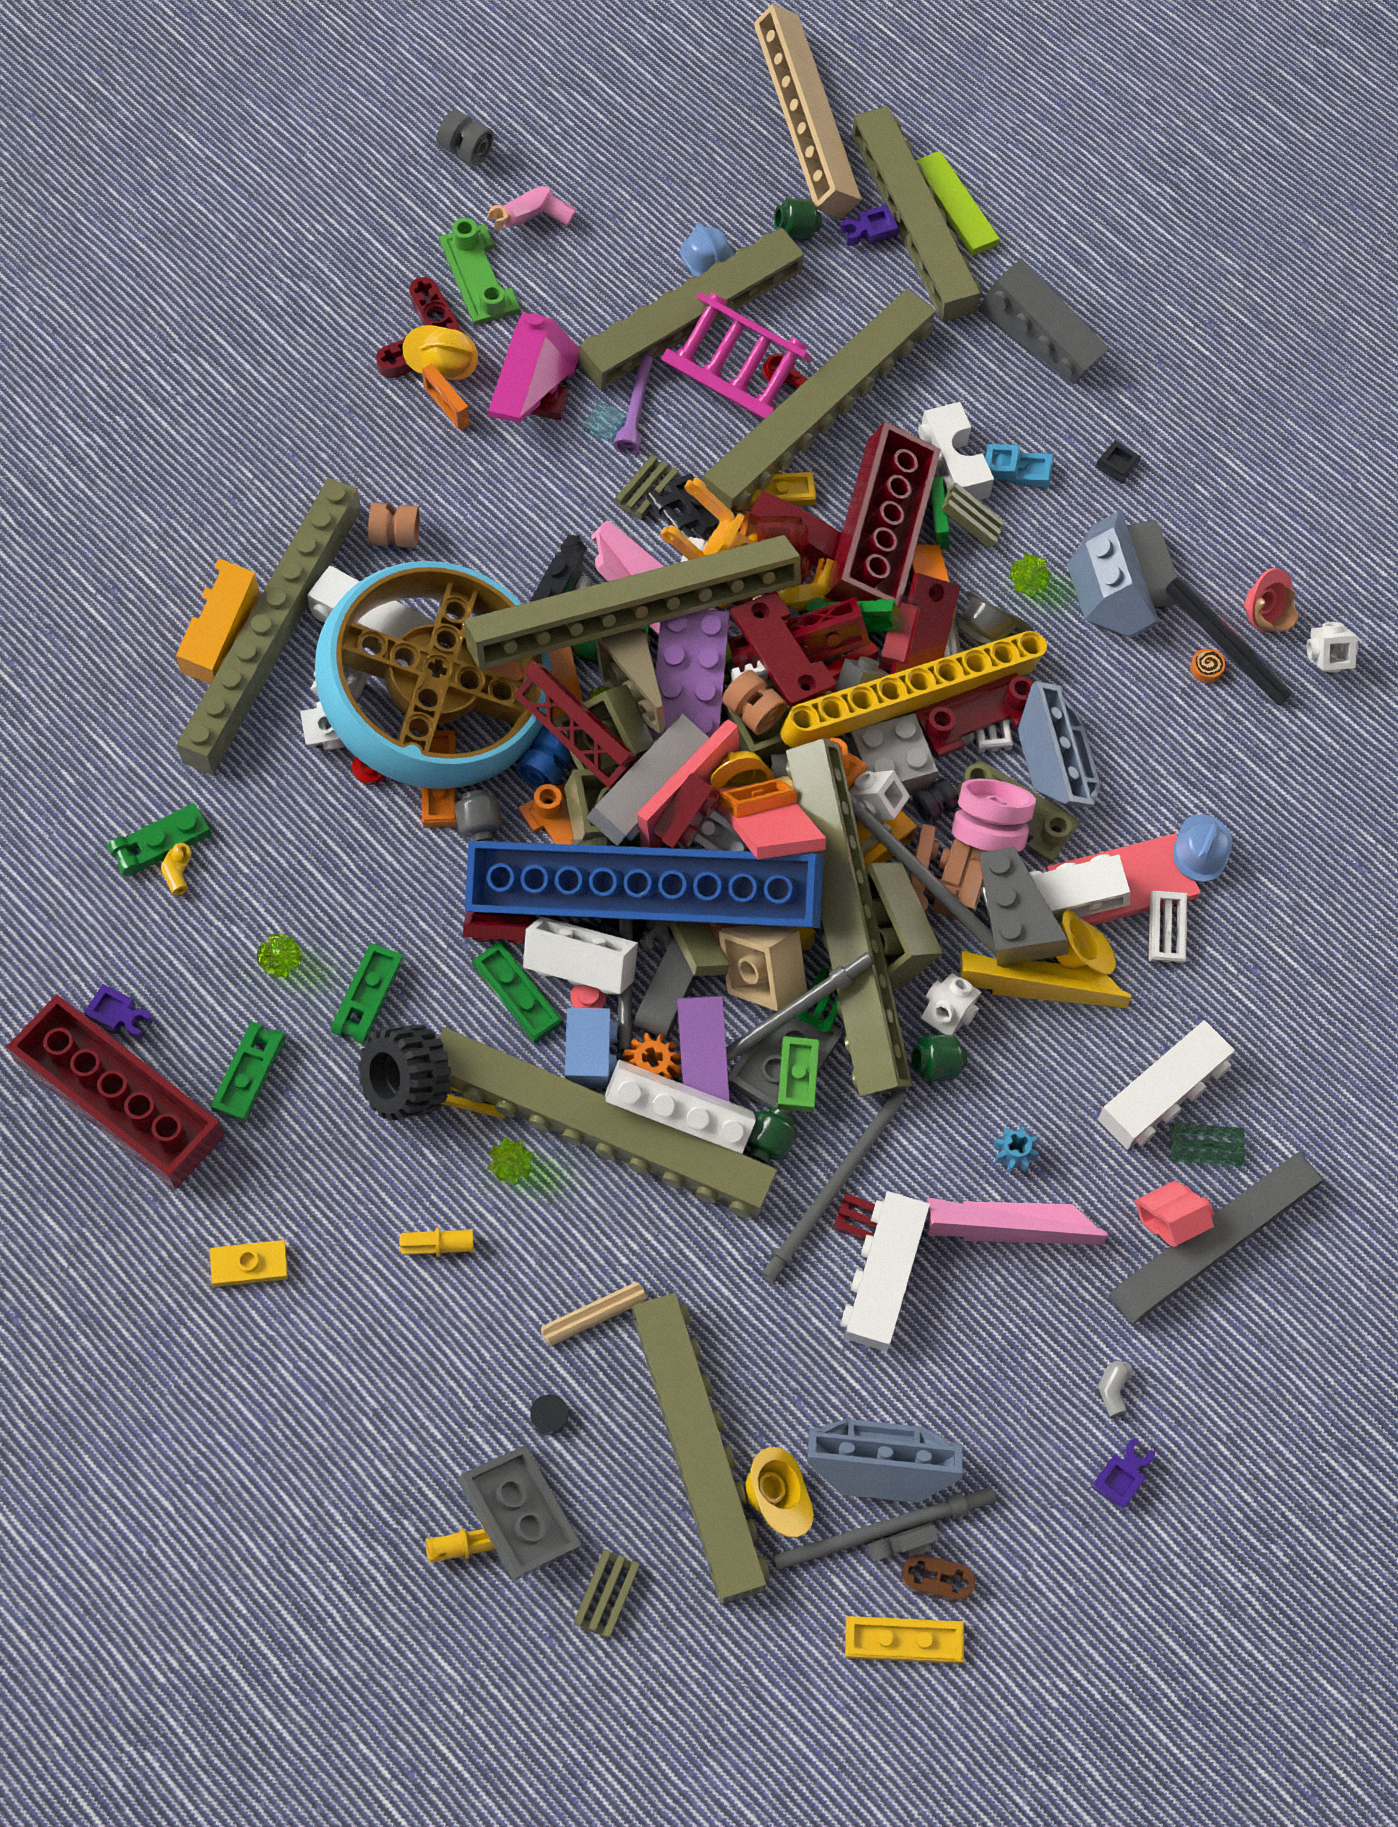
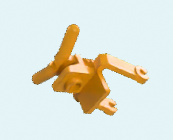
M694 478L693 481L688 480L685 490L719 520L717 529L713 531L702 551L675 526L664 527L660 533V537L665 542L672 544L688 560L761 541L760 537L756 534L746 537L738 532L745 516L738 513L735 517L734 513L706 488V484L698 478ZM730 603L721 605L719 607L725 609L729 607Z

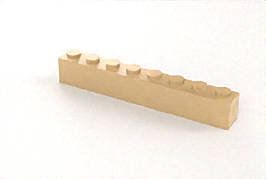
M772 3L753 24L812 200L817 210L842 219L862 198L799 15Z

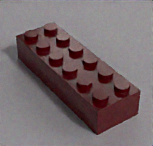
M885 421L867 440L824 597L834 602H842L856 597L857 601L894 600L898 608H900L941 451L940 448Z
M58 994L6 1046L16 1064L175 1191L225 1137L220 1122Z

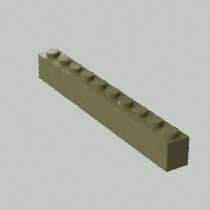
M906 289L707 471L702 478L706 488L733 513L737 509L743 510L750 503L756 491L759 489L761 491L765 490L779 470L783 472L791 465L794 456L799 451L805 452L808 450L815 437L820 432L826 433L840 413L846 414L852 408L858 396L868 394L880 376L886 377L900 357L905 359L911 353L916 342L920 339L924 341L928 338L934 329L932 322L936 310L909 289Z
M327 478L176 745L183 764L214 775L308 607L307 594L329 565L332 564L361 512L358 488Z
M782 535L464 619L467 648L479 670L799 585L801 584L800 555L786 536Z
M820 739L786 750L788 758L786 770L793 782L794 789L797 791V804L826 837V849L809 852L808 854L824 856L821 918L824 927L822 939L830 955L832 965L830 972L839 965L846 966L866 951L875 962V964L852 978V984L843 990L837 989L839 998L837 1010L840 1018L844 1021L846 1031L845 1047L851 1055L854 1068L852 1072L853 1084L858 1090L859 1096H876L912 1087L913 1084L839 742Z
M443 1028L439 1038L444 1044V1052L447 1051L449 1057L448 1066L451 1067V1075H449L451 1087L463 1092L462 1095L468 1100L475 1103L487 1102L496 1106L495 1109L507 1117L514 1118L517 1115L529 1120L528 1123L537 1130L543 1132L552 1130L561 1134V1137L572 1145H587L594 1148L595 1152L605 1159L615 1160L617 1158L629 1163L628 1166L637 1173L647 1175L650 1172L661 1177L662 1181L672 1188H687L696 1192L695 1195L707 1203L714 1204L717 1201L729 1206V1210L737 1216L743 1218L752 1216L758 1219L775 1180L777 1169L731 1149L608 1103L605 1100V1096L450 1029Z

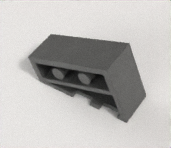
M1015 847L980 852L981 871L997 966L1068 955V940Z

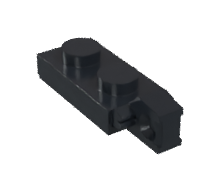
M568 535L563 541L561 552L555 554V558L552 559L530 602L573 591L585 569L582 563L588 548L579 535Z

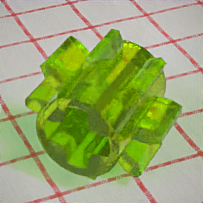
M1025 553L1024 560H1015L1009 575L1015 583L1013 590L1034 597L1036 590L1046 589L1051 572L1045 567L1047 560Z
M284 933L269 934V942H262L257 950L259 966L265 969V974H273L274 978L289 977V969H297L302 958L301 948L294 942V937H286Z
M505 1137L500 1147L494 1145L488 1154L493 1160L488 1165L487 1170L493 1171L499 1183L501 1181H511L513 1185H517L521 1176L527 1178L533 1169L528 1163H530L534 1153L528 1152L523 1140L520 1142H510L508 1137Z

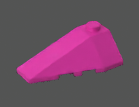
M522 312L515 327L488 410L489 417L520 423L540 405L541 398L548 392L553 394L558 389V383L564 378L569 380L574 375L579 364L580 349L554 319L542 317L535 313L528 314Z

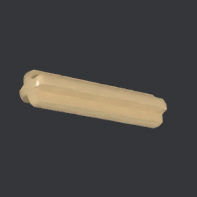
M639 1282L632 1283L543 1325L541 1328L542 1336L548 1346H553L631 1309L634 1304L644 1302L646 1300L645 1291Z

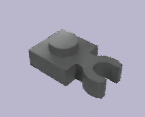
M924 1524L891 1535V1537L869 1543L867 1548L871 1560L874 1559L875 1561L907 1551L908 1557L929 1551V1543L939 1539L934 1525Z

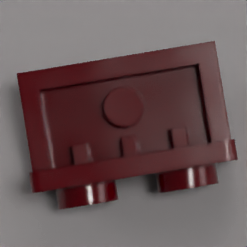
M689 774L654 826L653 832L662 837L661 841L673 849L688 847L697 836L699 831L697 827L703 818L709 817L716 808L719 801L717 799L718 794L721 791L696 774Z

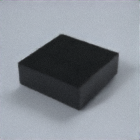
M1114 440L1097 461L1096 468L1122 484L1140 463L1141 456Z

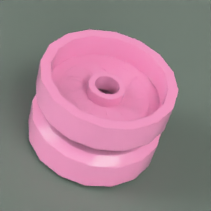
M992 779L967 780L961 786L958 805L962 809L955 813L952 834L963 843L978 849L993 851L1015 847L1017 852H1019L1026 846L1029 826L1026 822L1032 819L1036 798L1029 791L1007 782Z

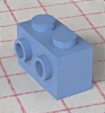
M567 1008L565 1079L586 1088L607 1089L609 1076L613 1075L616 1067V1055H609L610 1043H617V1021H610V1009Z

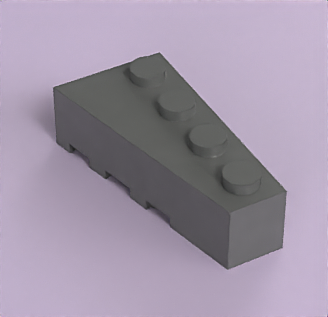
M1022 258L995 281L978 307L980 312L1073 384L1090 371L1109 350V347Z

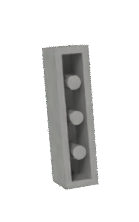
M682 714L598 802L586 818L615 845L618 846L625 837L632 841L640 832L637 813L709 737Z

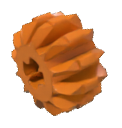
M648 1033L644 1034V1043L633 1038L631 1041L632 1050H624L623 1059L626 1063L671 1080L681 1076L682 1069L678 1066L681 1064V1053H675L676 1043L674 1041L664 1045V1035L662 1033L657 1037L656 1041L651 1040V1036ZM654 1060V1064L657 1066L651 1067L647 1061Z

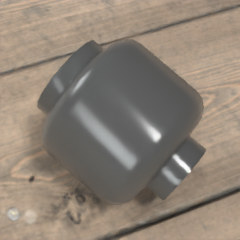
M477 790L462 794L461 800L454 807L459 833L464 837H472V841L492 840V834L499 831L503 825L499 801L495 796L489 795L487 790Z

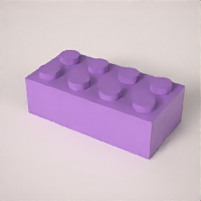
M702 610L660 622L655 676L663 704L666 731L682 714L709 738L720 727L729 626L728 611ZM652 727L650 729L653 739H657L665 733L659 734Z

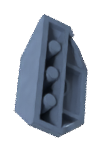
M1119 510L1090 527L1068 561L1067 567L1084 619L1133 638L1160 622L1123 513Z
M1036 681L1031 686L1018 728L1033 788L1064 804L1090 808L1095 804V798L1098 795L1101 784L1084 725L1073 706L1064 698L1065 692L1061 686Z
M844 1419L828 1424L821 1429L814 1428L809 1430L807 1463L841 1495L919 1503L962 1479V1446L955 1442L949 1443L942 1436L923 1427Z

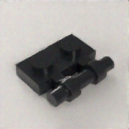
M692 473L666 483L664 489L666 496L662 497L657 490H653L647 495V500L652 504V511L658 517H663L669 525L678 528L686 538H696V535L691 531L692 528H695L701 536L712 533L719 525V520L685 490L687 481H693L695 478ZM678 508L684 516L679 517L673 509Z

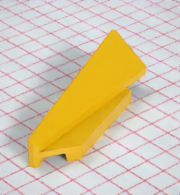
M961 951L959 977L967 980L974 988L992 989V995L1127 1008L1131 1000V994L1122 991L1108 975L1096 972L1088 966L1065 968L1058 963L1024 961L997 966L996 958Z

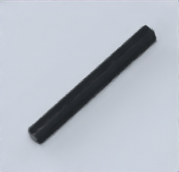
M1176 577L1168 584L1166 592L1277 705H1281L1291 696L1292 691L1181 577Z

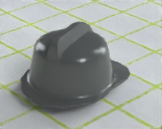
M971 591L965 593L969 603L958 621V627L973 640L981 644H988L1004 639L1012 631L1018 633L1026 631L1035 632L1031 625L1016 615L992 605Z

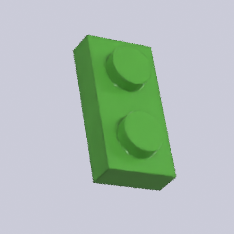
M783 1036L777 1109L814 1111L819 1039Z

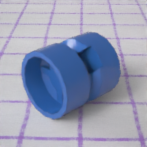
M542 726L533 740L530 749L526 750L516 765V771L524 781L536 788L544 784L557 786L564 774L563 768L569 765L572 755L569 749L545 726Z

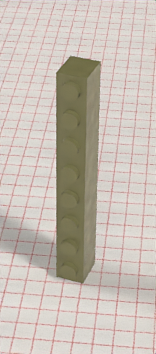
M888 106L854 115L852 137L885 205L887 204L899 227L900 237L941 321L945 322L976 313L979 299L982 297L981 286L977 280L973 279L970 273L968 259L965 256L962 257L958 249L956 235L953 232L950 233L947 227L945 213L942 209L938 208L935 202L934 191L931 186H927L924 180L921 164L916 163L912 156L911 144L908 140L904 139L898 118L893 117Z
M783 228L773 233H766L755 244L748 248H740L731 258L724 262H716L707 272L698 277L693 276L689 278L683 286L674 291L665 292L652 304L639 307L633 315L623 321H615L604 332L585 339L580 345L579 364L599 389L602 390L638 369L644 351L648 356L655 359L665 353L667 348L671 349L690 337L707 307L696 298L699 292L708 297L711 292L715 293L727 301L726 307L736 311L800 273L804 253ZM717 313L712 324L721 320L725 316Z
M676 1293L632 1305V1317L719 1604L723 1605L762 1593L766 1588L765 1580L770 1579L768 1565L764 1556L757 1557L753 1544L759 1541L753 1519L746 1520L742 1505L747 1504L745 1491L741 1481L734 1483L730 1468L736 1467L730 1445L723 1446L719 1432L724 1431L723 1421L719 1409L712 1410L708 1396L713 1395V1390L708 1374H701L697 1360L702 1359L696 1337L689 1338L686 1325L691 1324L686 1303L679 1304Z

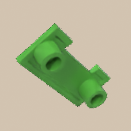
M470 218L456 220L452 226L453 233L439 236V242L473 325L520 313V306L512 287L504 290L498 285L485 254V251L494 249L486 225L477 226L475 221Z

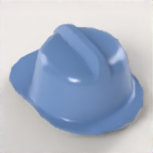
M701 223L696 225L695 230L683 242L680 249L683 262L692 275L697 277L707 272L716 262H724L734 255L722 231L714 227H704Z
M1198 814L1186 818L1181 825L1173 849V859L1176 867L1184 876L1194 881L1208 882L1216 879L1225 869L1232 849L1230 831L1222 822L1208 815Z

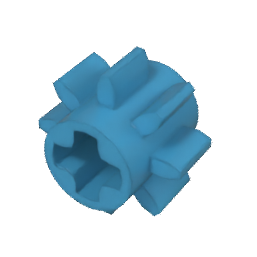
M1023 1126L1019 1131L1013 1132L1006 1127L1003 1131L1004 1140L995 1139L993 1144L995 1149L1001 1150L995 1158V1163L1002 1162L1007 1166L1008 1173L1013 1168L1019 1167L1026 1172L1029 1168V1161L1027 1159L1036 1161L1039 1155L1038 1151L1031 1149L1037 1137H1029L1024 1133ZM1010 1146H1012L1015 1150L1011 1151L1009 1149Z

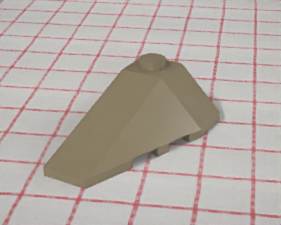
M641 627L595 639L603 685L607 690L626 684L644 722L659 734L666 732L663 704L648 647L650 646V638L647 631Z

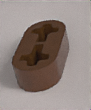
M925 1555L911 1556L905 1561L901 1570L902 1583L909 1591L949 1602L959 1603L966 1600L975 1587L974 1575L968 1567ZM917 1564H921L924 1566L923 1572L935 1576V1580L923 1578L922 1582L917 1584L914 1582V1575L909 1574L908 1569L914 1570ZM955 1573L960 1574L961 1582L967 1584V1588L962 1587L958 1593L952 1592V1585L941 1582L940 1578L952 1579Z

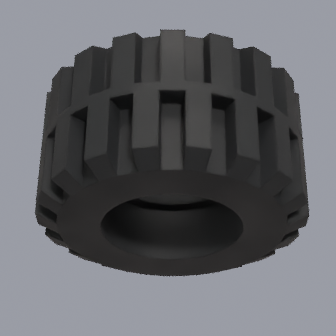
M409 1025L383 1029L372 1033V1037H368L364 1042L365 1048H361V1062H358L360 1086L362 1085L365 1100H369L370 1108L373 1111H377L378 1116L383 1119L388 1118L389 1121L427 1115L439 1110L441 1103H444L448 1097L446 1091L450 1090L451 1082L449 1075H451V1067L448 1066V1053L443 1050L444 1044L440 1038L436 1039L435 1032L431 1029H426V1026Z

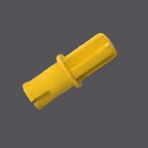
M436 1227L435 1231L404 1232L400 1234L399 1238L400 1252L403 1255L436 1253V1257H440V1253H473V1229L440 1231V1228Z
M464 1528L459 1529V1533L425 1539L429 1564L463 1557L466 1560L469 1559L470 1554L495 1550L484 1529L465 1532Z

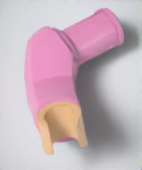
M540 186L503 206H492L487 220L497 219L494 228L499 231L503 229V226L511 227L526 223L544 212L568 226L577 208L553 196L552 188Z

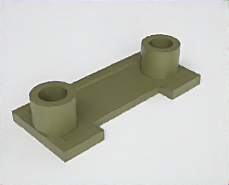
M979 758L975 764L970 765L966 769L963 780L955 789L959 796L963 782L971 779H992L1007 782L1029 791L1036 798L1032 819L1026 822L1029 826L1028 837L1032 839L1028 843L1027 849L1051 864L1081 823L1080 820ZM1052 829H1058L1060 832H1055Z

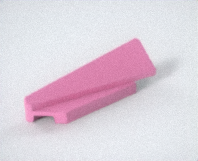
M605 521L591 536V539L597 543L599 555L595 559L596 569L607 581L664 567L610 521ZM713 607V608H710V609H706V610H715V611H717L714 607ZM730 621L728 629L732 626V623ZM660 622L650 624L659 634Z
M934 1198L927 1199V1203L930 1204L927 1212L928 1236H961L962 1241L1103 1245L1107 1238V1232L1103 1229H1098L1073 1204L963 1201V1204Z

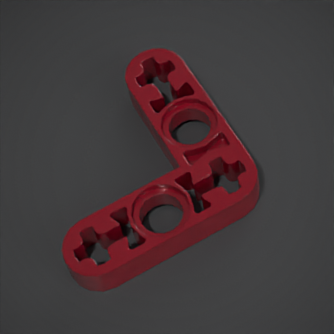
M419 277L413 280L409 287L410 300L424 326L432 325L456 329L462 332L434 280L428 277ZM420 291H424L426 294H429L428 303H426L424 295L422 293H419ZM432 312H441L445 315L440 321H432L428 318ZM405 339L384 346L377 352V368L382 376L395 378L414 371L407 365L402 355ZM391 359L393 362L396 363L391 365L390 362L386 360Z

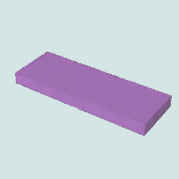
M720 995L677 998L683 1084L729 1102L723 997Z

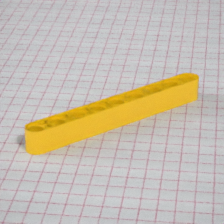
M1026 631L797 704L791 709L781 727V738L785 744L793 748L824 739L825 737L830 739L927 707L1016 672L1019 676L1028 674L1034 670L1046 652L1047 643L1042 635L1037 632Z

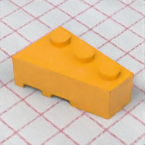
M218 558L214 567L219 571L212 590L205 588L202 598L207 600L199 619L192 617L176 654L182 673L209 684L213 681L260 598L255 572Z

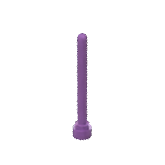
M645 351L638 366L625 427H622L615 437L614 448L617 452H623V447L631 448L630 454H637L639 452L641 436L637 427L653 358L648 356Z

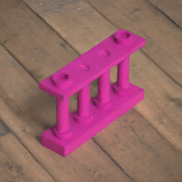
M699 292L696 298L703 305L707 306L683 349L679 348L678 352L675 353L667 348L661 360L673 369L764 420L775 410L773 408L775 405L773 400L797 358L809 364L811 363L813 358L806 352L808 346L793 337L788 342L726 307L727 301L715 293L711 292L708 297ZM717 313L732 320L733 323L709 365L705 364L702 368L693 363L696 359L694 354ZM746 328L760 337L736 379L732 378L730 383L720 378L722 374L720 370L743 329ZM773 343L787 352L763 394H758L757 398H754L746 393L749 389L747 384L769 345Z

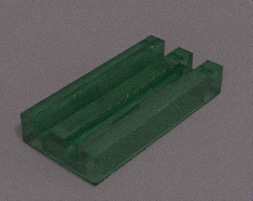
M1172 1123L1170 1126V1161L1242 1166L1245 1162L1244 1128ZM1180 1134L1234 1138L1236 1143L1180 1139ZM1180 1148L1236 1152V1154L1180 1150Z

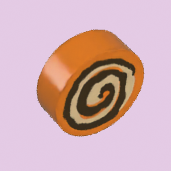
M1213 649L1199 650L1193 656L1190 664V671L1193 677L1203 683L1216 682L1220 679L1225 669L1223 656Z

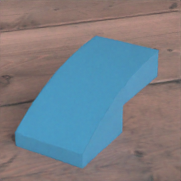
M987 444L985 460L993 478L1026 486L1050 487L1054 462L1053 454L1021 453L1019 445Z

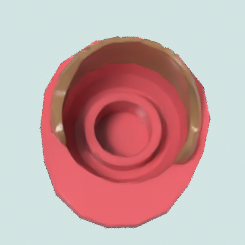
M1270 568L1247 591L1244 602L1246 614L1251 624L1261 632H1283L1290 630L1297 623L1299 615L1294 605L1296 592L1293 590L1288 573L1280 568Z

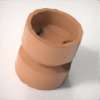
M373 502L370 507L368 522L369 544L388 547L391 542H395L398 548H417L420 532L419 506L400 505L398 509H394L389 503Z
M747 670L739 675L729 685L722 697V702L735 715H743L742 721L756 735L763 734L773 727L787 708V702L773 689L767 690V683L753 670Z

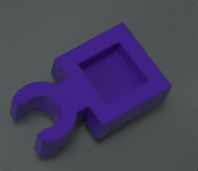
M887 204L859 212L858 221L847 219L842 221L840 226L841 234L853 232L847 235V246L856 245L865 237L869 244L898 236L899 230Z
M102 984L83 1013L92 1022L117 1034L121 1026H124L131 1037L139 1040L143 1038L141 1030L134 1027L135 1023L141 1020L149 1024L153 1022L150 1013L146 1010H132L135 1006L132 998Z
M1133 1438L1126 1445L1124 1461L1114 1454L1091 1485L1092 1489L1121 1511L1146 1478L1137 1470L1147 1467L1155 1456V1452L1151 1450L1145 1458L1136 1457L1133 1449L1139 1441L1137 1438Z

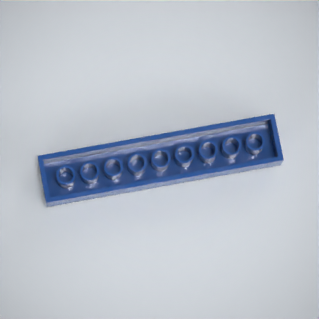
M468 841L465 911L820 928L824 856L817 854H794L757 859L749 851Z

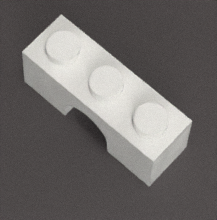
M957 402L924 411L922 425L918 427L920 439L941 449L936 469H938L940 476L943 477L945 496L949 487L958 483L977 500L989 498L994 478L983 453L974 456H964L955 450L968 445L971 425L961 403Z

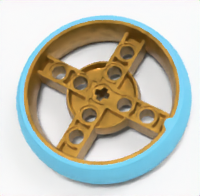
M417 561L398 564L380 570L357 583L341 598L326 619L316 649L315 678L318 696L323 711L339 739L359 760L373 770L398 782L417 787L434 789L458 788L477 784L506 770L531 747L533 740L543 726L513 694L528 678L523 671L532 661L544 665L552 673L549 653L546 652L517 660L522 672L523 682L486 669L479 670L467 648L464 619L470 618L471 612L479 616L521 605L522 603L507 589L489 577L472 569L445 562ZM408 598L441 600L434 624L413 628L400 638L356 624L359 619L372 609L392 601ZM447 614H454L459 620L452 619ZM438 642H444L450 648H443L438 644ZM363 648H370L374 650L376 654H368L363 650ZM396 660H404L409 666H402ZM343 665L385 679L390 698L405 713L397 740L380 730L359 708L347 686ZM432 672L437 674V678L432 676ZM461 682L471 684L474 689L465 688ZM536 684L525 695L534 704L546 703V693ZM494 693L502 695L506 701L497 699ZM419 700L430 702L432 707L423 706ZM541 708L540 710L546 715V708ZM471 710L514 725L496 743L477 751L459 754L428 752L437 724L455 721ZM415 729L420 731L423 734V737L414 736L410 732V730Z

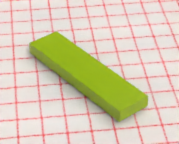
M941 151L915 160L916 163H920L927 186H931L934 191L936 204L944 211L946 219L971 256L998 246L1000 238Z

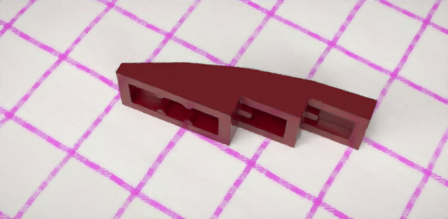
M764 490L761 492L749 512V522L776 532L778 536L785 535L795 550L806 554L805 563L817 567L818 560L821 558L825 559L824 564H826V559L834 561L841 532L798 506Z

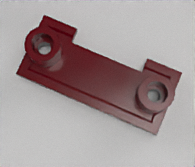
M914 573L908 602L918 604L904 664L893 662L890 675L944 658L960 585L924 574Z
M777 591L730 609V615L789 707L816 699L818 695L836 688L837 683L823 661L812 665L783 620L790 618L791 612Z
M1016 672L916 710L913 714H916L922 732L936 757L940 758L963 749L964 743L960 739L963 736L1007 719L1012 721L1015 728L1019 727L1027 698L1034 682L1027 677L1019 676Z

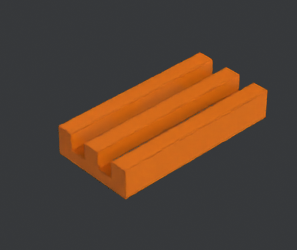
M432 363L424 367L422 371L424 389L458 429L463 430L470 425L468 420L469 413L467 412L469 410L468 405Z
M777 778L721 792L718 794V805L726 807L727 812H733V816L739 818L797 803V791Z

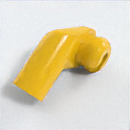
M178 843L170 849L161 864V872L173 896L182 895L188 890L182 874L190 861L192 852L191 848L185 843Z

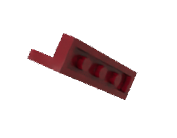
M856 597L784 620V623L810 663L871 644ZM741 634L728 638L735 667H738L741 673L744 672L745 665L750 663L753 669L757 668V661L760 660L744 635Z
M532 661L523 671L528 678L515 691L513 696L608 788L612 789L639 757L544 665ZM536 684L546 693V703L534 704L525 695ZM560 707L570 717V727H557L553 723V708ZM541 708H546V715L540 710ZM570 731V738L563 732ZM577 731H585L594 740V750L582 751L577 746ZM601 754H609L620 765L610 777L601 769ZM587 755H594V762Z

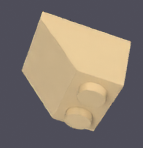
M747 925L723 928L718 931L721 949L730 964L728 973L725 975L728 994L775 1011H780L807 992L799 930L782 926Z

